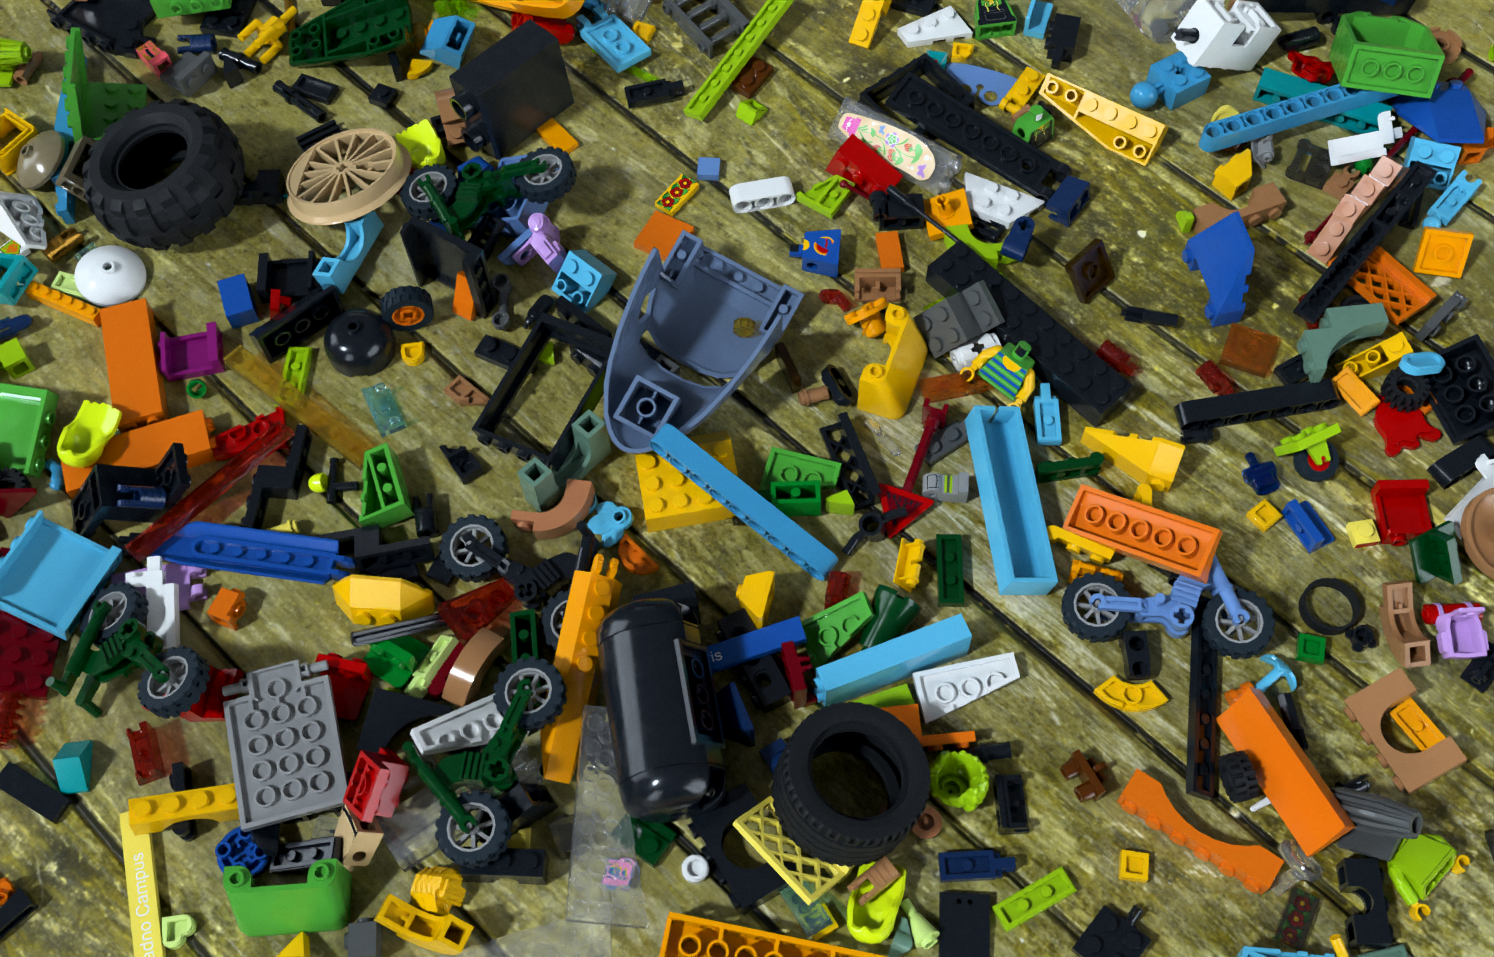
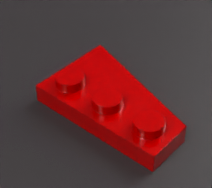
M284 406L276 407L275 412L266 416L261 414L255 417V421L245 426L239 424L216 435L217 447L213 448L215 460L221 461L287 448V423Z

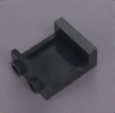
M309 250L308 258L273 261L269 253H259L256 291L262 303H270L271 289H278L281 296L291 297L292 301H299L312 293L314 289L321 287L312 275L321 261L320 258L316 257L314 250Z

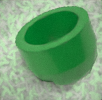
M1373 158L1355 161L1356 171L1359 170L1360 175L1368 174L1373 169Z
M192 379L188 383L186 390L190 397L197 399L205 395L207 386L201 379ZM200 383L202 386L194 392L192 388Z

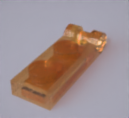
M970 370L963 371L961 375L960 372L919 380L923 401H925V398H929L930 403L984 393L989 389L987 381L977 374L979 370L974 372L972 380L975 383L970 385L966 381L972 375Z

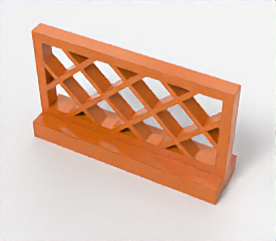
M1381 246L1362 267L1364 272L1359 271L1349 283L1370 304L1383 303L1388 319L1395 326L1417 312H1424L1437 296ZM1334 257L1333 259H1331V260L1328 262V264H1327L1328 267H1329V266L1331 265V263L1336 259V257ZM1356 278L1365 279L1366 284L1360 283ZM1372 281L1381 283L1382 287L1372 286ZM1373 293L1383 295V299L1377 298ZM1389 296L1398 298L1399 303L1390 301ZM1391 308L1400 310L1401 315H1396Z

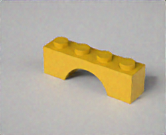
M235 783L128 799L129 826L135 836L162 832L174 823L191 819H211L218 822L240 819Z

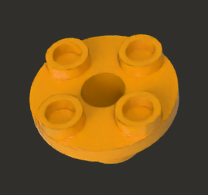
M885 296L862 305L861 309L854 310L843 317L847 325L859 321L863 329L862 335H866L867 338H874L886 330V321L882 319L879 311L886 308L889 303Z

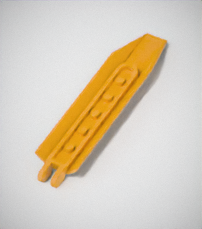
M598 553L594 557L591 572L574 571L553 665L562 675L567 687V702L563 704L562 714L554 718L556 721L551 725L548 723L544 725L545 728L540 729L544 779L570 784L583 751L584 737L586 738V732L591 727L602 674L596 641L597 628L602 619L613 609L617 608L622 583L614 579L618 569V559H610L606 575H599L602 570L604 556ZM549 690L546 692L545 700L548 697Z

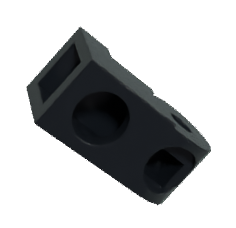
M1146 630L1123 631L1118 637L1119 648L1122 650L1126 680H1149L1151 669Z

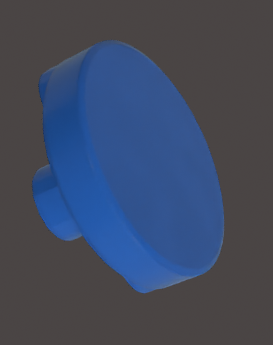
M241 826L226 834L215 848L217 863L223 873L226 866H244L251 872L252 878L255 879L271 863L272 856L263 854V850L252 843L250 831L243 832Z

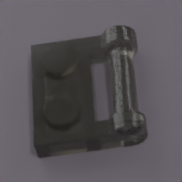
M1300 139L1296 147L1297 152L1291 165L1287 167L1285 176L1322 190L1332 168L1329 150L1313 145L1308 139ZM1305 154L1311 155L1305 172L1300 171L1299 167Z

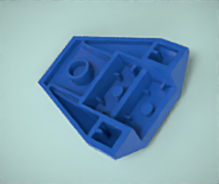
M1437 80L1430 99L1400 95L1391 103L1397 115L1438 143H1484L1486 111L1460 80H1450L1449 82Z

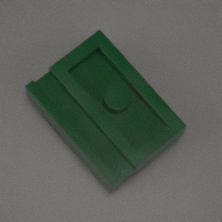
M627 813L612 831L610 837L645 863L655 868L670 847L672 841L676 839L677 834L662 823H646L631 817Z

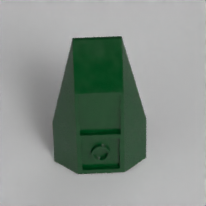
M346 0L288 33L290 66L318 67L341 64L367 58L414 42L413 17L408 0Z

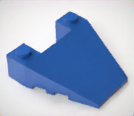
M1239 211L1233 212L1190 238L1186 243L1185 249L1182 251L1184 263H1187L1190 271H1201L1210 293V298L1204 308L1206 318L1210 319L1212 327L1240 322L1246 307V302H1243L1242 298L1243 293L1248 292L1249 285L1245 284L1246 275L1251 274L1255 248Z

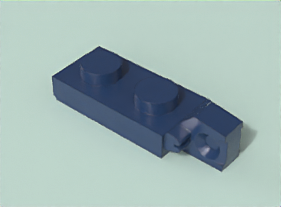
M993 850L938 853L940 883L996 880L1002 878V873L1015 872L1016 869L1015 857L1000 858V852H993Z

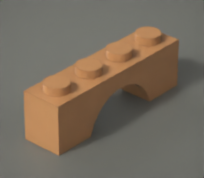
M1270 182L1253 188L1248 206L1243 209H1225L1215 202L1195 208L1192 212L1195 217L1192 228L1198 234L1239 211L1245 227H1253L1263 221L1278 218L1282 214L1287 201L1275 183Z

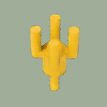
M291 6L279 18L272 16L264 24L259 19H254L237 35L238 39L244 42L255 30L257 31L258 38L244 50V54L250 58L264 44H268L271 47L259 59L263 64L269 62L283 48V44L278 38L287 31L285 24L298 12L297 9Z

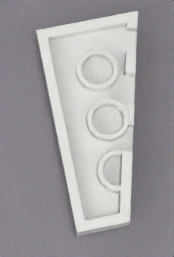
M495 693L411 729L410 735L421 755L425 756L488 744V741L493 738L500 728L503 720L493 700Z

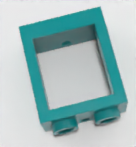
M0 253V272L2 269H8L0 280V304L15 305L39 270L23 255Z

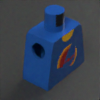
M841 229L805 232L804 244H790L789 257L802 258L803 271L838 278Z

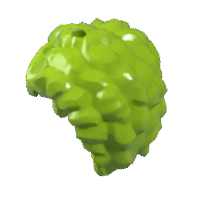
M964 750L958 753L956 751H942L936 756L934 763L929 768L931 772V783L929 785L931 787V794L938 797L945 805L963 808L966 812L975 810L983 802L989 789V775L986 772V766L979 760V757L966 753Z

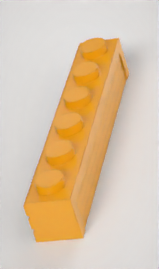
M33 280L25 290L27 296L32 300L92 324L95 327L99 328L101 325L100 311L95 306Z

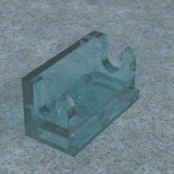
M379 383L369 388H363L361 391L383 438L405 429L406 425L390 389H384L386 388L385 384Z

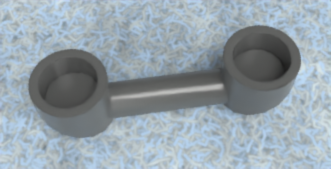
M499 273L492 278L493 287L499 295V311L492 316L491 322L496 330H505L512 325V320L508 315V295L512 291V283L506 274Z

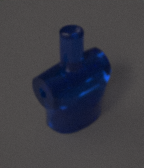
M1253 452L1245 455V459L1250 467L1242 470L1244 482L1258 496L1276 491L1281 483L1278 480L1277 469L1273 461L1259 463Z

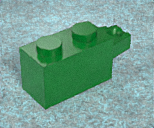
M820 480L771 482V490L757 492L787 517L821 516Z

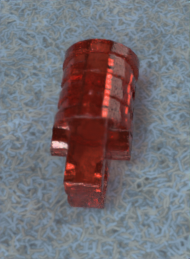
M1109 339L1104 341L1095 353L1118 373L1122 371L1129 377L1134 375L1139 368L1130 360L1131 356L1128 353L1122 351L1121 348L1117 347Z
M1212 359L1203 363L1195 371V374L1200 377L1201 381L1204 382L1213 394L1216 393L1218 396L1235 393L1228 377L1223 374Z
M831 571L829 573L824 610L848 598L851 575L841 571Z

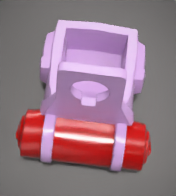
M1468 601L1452 604L1432 603L1422 606L1421 616L1424 623L1427 625L1434 624L1438 630L1436 640L1439 653L1442 654L1443 659L1466 660L1487 656V651L1489 650L1488 636L1481 625L1483 612L1486 611L1485 607H1481L1478 602L1471 603Z

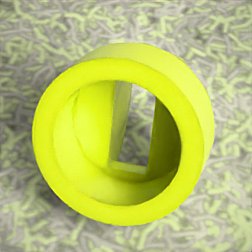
M318 473L310 477L308 481L310 490L316 493L327 492V475L325 473Z

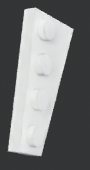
M1014 652L914 672L912 678L924 725L1019 679L1020 674Z

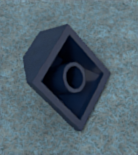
M731 682L716 693L724 737L751 748L755 746L754 727L735 683Z

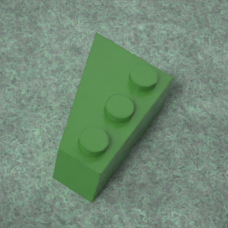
M384 443L365 451L362 474L364 487L360 499L362 502V512L359 515V523L363 527L379 524L380 529L414 516L413 506L400 462L394 450L388 443Z

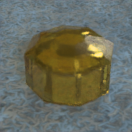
M740 317L734 320L733 333L744 338L753 336L755 334V321L747 317Z

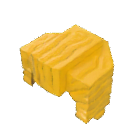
M440 866L422 869L416 874L410 890L412 906L436 916L448 915L452 905L461 907L466 889L461 887L463 878L460 872L453 868Z

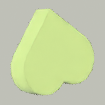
M188 914L162 917V943L164 946L171 950L181 948L186 941V937L191 936L196 931V920Z

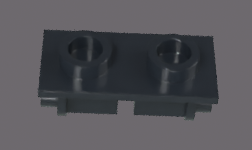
M1489 641L1487 656L1472 659L1460 675L1462 680L1481 693L1486 690L1494 679V643Z

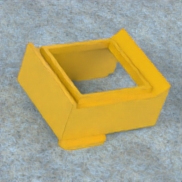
M5 108V112L0 115V139L4 138L15 127L22 131L0 151V169L5 175L11 176L17 171L18 157L22 147L39 133L35 126Z

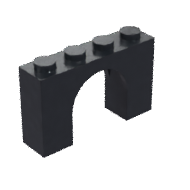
M745 782L728 791L722 802L710 812L690 818V824L687 825L693 838H699L704 845L700 849L707 862L713 861L717 870L714 871V874L720 885L724 886L726 884L731 894L728 895L732 906L735 910L740 908L743 915L790 888L789 884L768 862L753 869L740 868L732 864L722 850L725 836L734 827L732 825L734 821L758 805ZM783 860L784 866L788 870L796 872V866L793 862Z

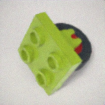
M1323 422L1316 426L1312 425L1300 430L1301 433L1293 434L1281 439V444L1273 448L1276 457L1294 453L1293 463L1295 470L1305 480L1312 482L1324 481L1335 474L1339 463L1337 450L1326 439L1342 431L1338 423L1328 425L1327 422Z

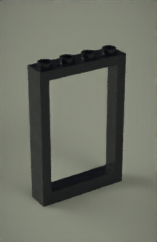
M542 312L472 427V431L478 437L477 441L488 447L490 444L494 445L499 451L507 455L511 452L518 459L526 463L536 457L549 469L558 472L574 444L571 424L588 409L593 412L604 394L607 363L614 338ZM552 338L605 358V361L549 456L496 435L494 432Z

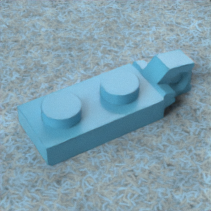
M1040 383L1038 396H1034L1033 401L1036 445H1061L1062 435L1058 399H1056V396H1051L1050 383Z

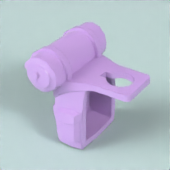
M534 213L528 219V225L533 234L512 255V258L522 267L535 255L539 254L554 272L558 274L567 256L565 248L560 244V230L550 222L547 215ZM525 251H529L526 257L520 258Z

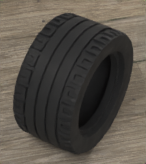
M839 702L838 704L834 703L830 706H824L821 710L817 709L813 714L803 719L795 729L774 769L771 797L774 799L773 807L775 808L776 816L779 818L778 821L795 845L822 862L847 867L867 865L872 861L876 862L883 856L891 853L900 844L926 808V802L929 799L928 794L931 791L929 786L931 783V772L928 767L929 762L926 758V753L923 751L918 738L902 721L878 707L859 702ZM829 752H848L865 759L878 771L885 783L888 795L886 812L874 817L858 818L835 810L821 797L815 787L811 771L812 760Z

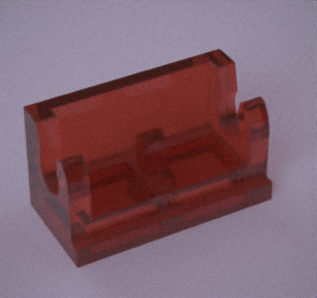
M147 721L139 723L140 730L132 731L130 728L126 729V736L129 738L136 771L135 778L140 786L166 777L156 730Z

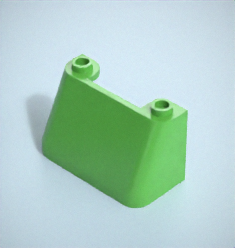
M337 858L316 861L309 868L307 883L257 887L258 882L255 879L253 880L251 872L244 866L224 867L223 886L240 931L249 937L299 934L302 931L304 933L338 931L346 927L350 921L353 875Z

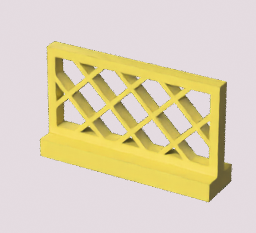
M770 795L737 818L732 825L809 906L837 883H842L855 865L852 867L838 866V864L832 865L822 862L816 857H813V859L802 857L801 848L795 845L790 838L782 836L783 827L780 825L779 818L775 814V808L773 807L774 799ZM766 808L776 819L763 817V810ZM746 821L758 823V831L750 830L744 823ZM764 825L776 827V835L764 833ZM764 840L777 843V851L769 850L765 846ZM783 844L794 846L795 855L783 853ZM783 860L796 863V872L788 870L784 866ZM802 864L814 866V875L802 873ZM820 868H824L832 879L821 877ZM803 881L815 883V892L811 894L803 886Z

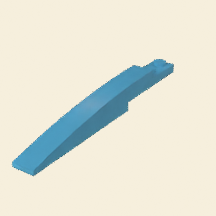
M85 56V63H86V70H87V57ZM61 90L54 130L63 135L65 139V152L58 169L50 179L56 187L58 203L55 204L56 213L68 225L75 223L76 196L57 186L55 182L75 143L72 128H68L67 115H70L69 111H65L64 101L67 98V94H63ZM75 166V168H74V170H73V172H72V173L75 174V175H76V166Z

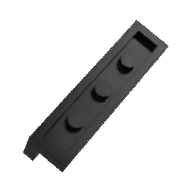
M848 413L838 414L837 423L819 428V433L831 461L842 463L844 469L843 471L841 469L839 480L843 490H848L855 504V512L879 504L881 501V490ZM839 430L841 434L839 443L830 440L827 434ZM839 450L849 453L850 458L847 463L837 459L836 455ZM847 470L858 474L856 483L845 478ZM856 490L866 493L868 499L856 503L853 495Z

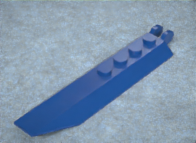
M202 521L151 531L142 552L149 556H161L163 560L179 565L321 585L326 584L331 579L340 581L342 578L351 575L349 572L335 569L336 565L353 569L356 566V561L353 558L339 555V540Z

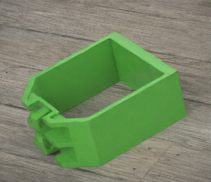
M1357 11L1341 15L1329 53V59L1342 87L1430 99L1444 62L1445 54L1428 26L1402 16L1392 15L1391 18L1372 16L1371 12Z

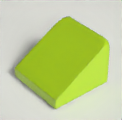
M751 98L739 103L736 117L748 125H753L767 112L768 108Z
M848 490L825 498L824 510L826 513L854 515L855 504Z

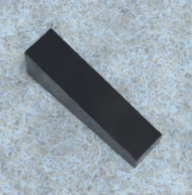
M20 887L0 908V940L39 907L29 893Z

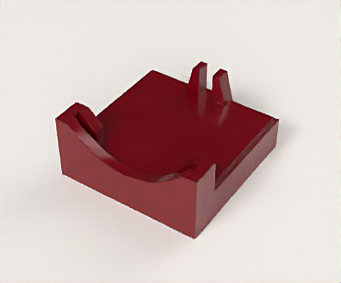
M792 640L781 643V663L787 684L792 691V702L795 710L817 704L816 695L807 692V685L803 674L812 669V664L802 666L804 662L810 661V657H805L804 653L798 655L795 643Z

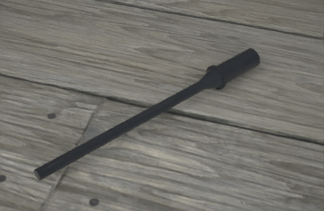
M893 185L888 186L886 192L899 201L902 206L912 208L957 243L959 241L956 236L915 206L909 196L907 197Z

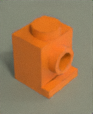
M221 587L207 611L208 616L214 623L236 631L239 627L236 621L245 612L247 603L244 598L246 594L236 588L229 590Z

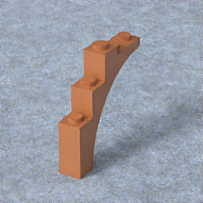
M1382 155L1370 174H1364L1351 194L1346 193L1307 253L1324 264H1328L1359 222L1386 193L1398 185L1410 168L1391 156Z

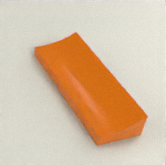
M1081 484L1062 526V529L1110 548L1116 553L1207 584L1213 558L1223 534L1220 529Z
M1249 687L1233 705L1216 718L1217 723L1235 750L1244 751L1245 755L1247 754L1259 786L1307 857L1314 856L1356 827L1261 689Z

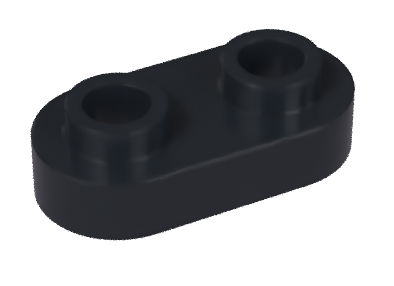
M831 364L827 365L821 371L823 383L831 391L832 398L837 405L850 406L856 400L852 388L837 367Z

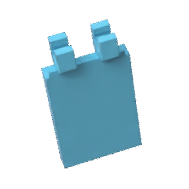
M600 6L593 8L592 12L596 14L593 16L594 24H591L583 14L576 17V22L579 23L576 25V29L580 32L581 38L617 73L651 56V48L614 13L608 15Z

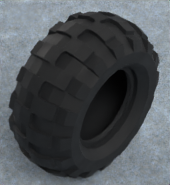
M174 98L166 103L162 99L152 101L141 109L136 107L126 112L125 117L117 123L112 122L104 130L105 134L103 137L93 143L88 152L91 155L90 160L84 163L82 171L84 176V193L90 211L109 233L114 234L117 239L134 246L153 248L154 250H168L172 244H178L182 247L192 243L194 237L202 233L207 235L216 228V222L222 217H228L235 207L232 204L234 198L241 196L244 188L245 163L238 138L219 115L204 106L201 107L196 103L187 102L185 99ZM184 160L170 176L146 188L152 179L164 169Z

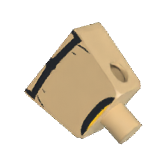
M343 804L334 837L343 838L340 862L349 872L352 871L354 866H366L369 864L384 835L375 815L372 823L363 822Z

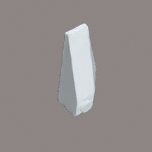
M0 191V231L24 248L46 250L47 239L46 232L43 230L45 224L42 219L43 208L35 196Z

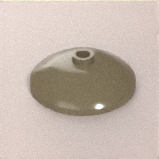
M55 130L44 131L30 139L22 147L17 162V178L22 187L28 190L37 189L54 175L65 152V139L62 134Z

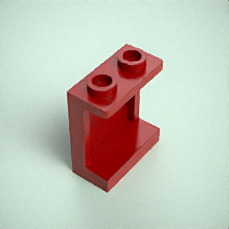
M1428 479L1378 480L1373 486L1370 493L1381 544H1391L1395 547L1409 544L1410 539L1432 529L1425 494L1430 488Z

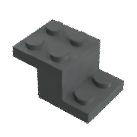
M984 280L975 283L960 293L945 298L913 317L934 359L1005 322Z

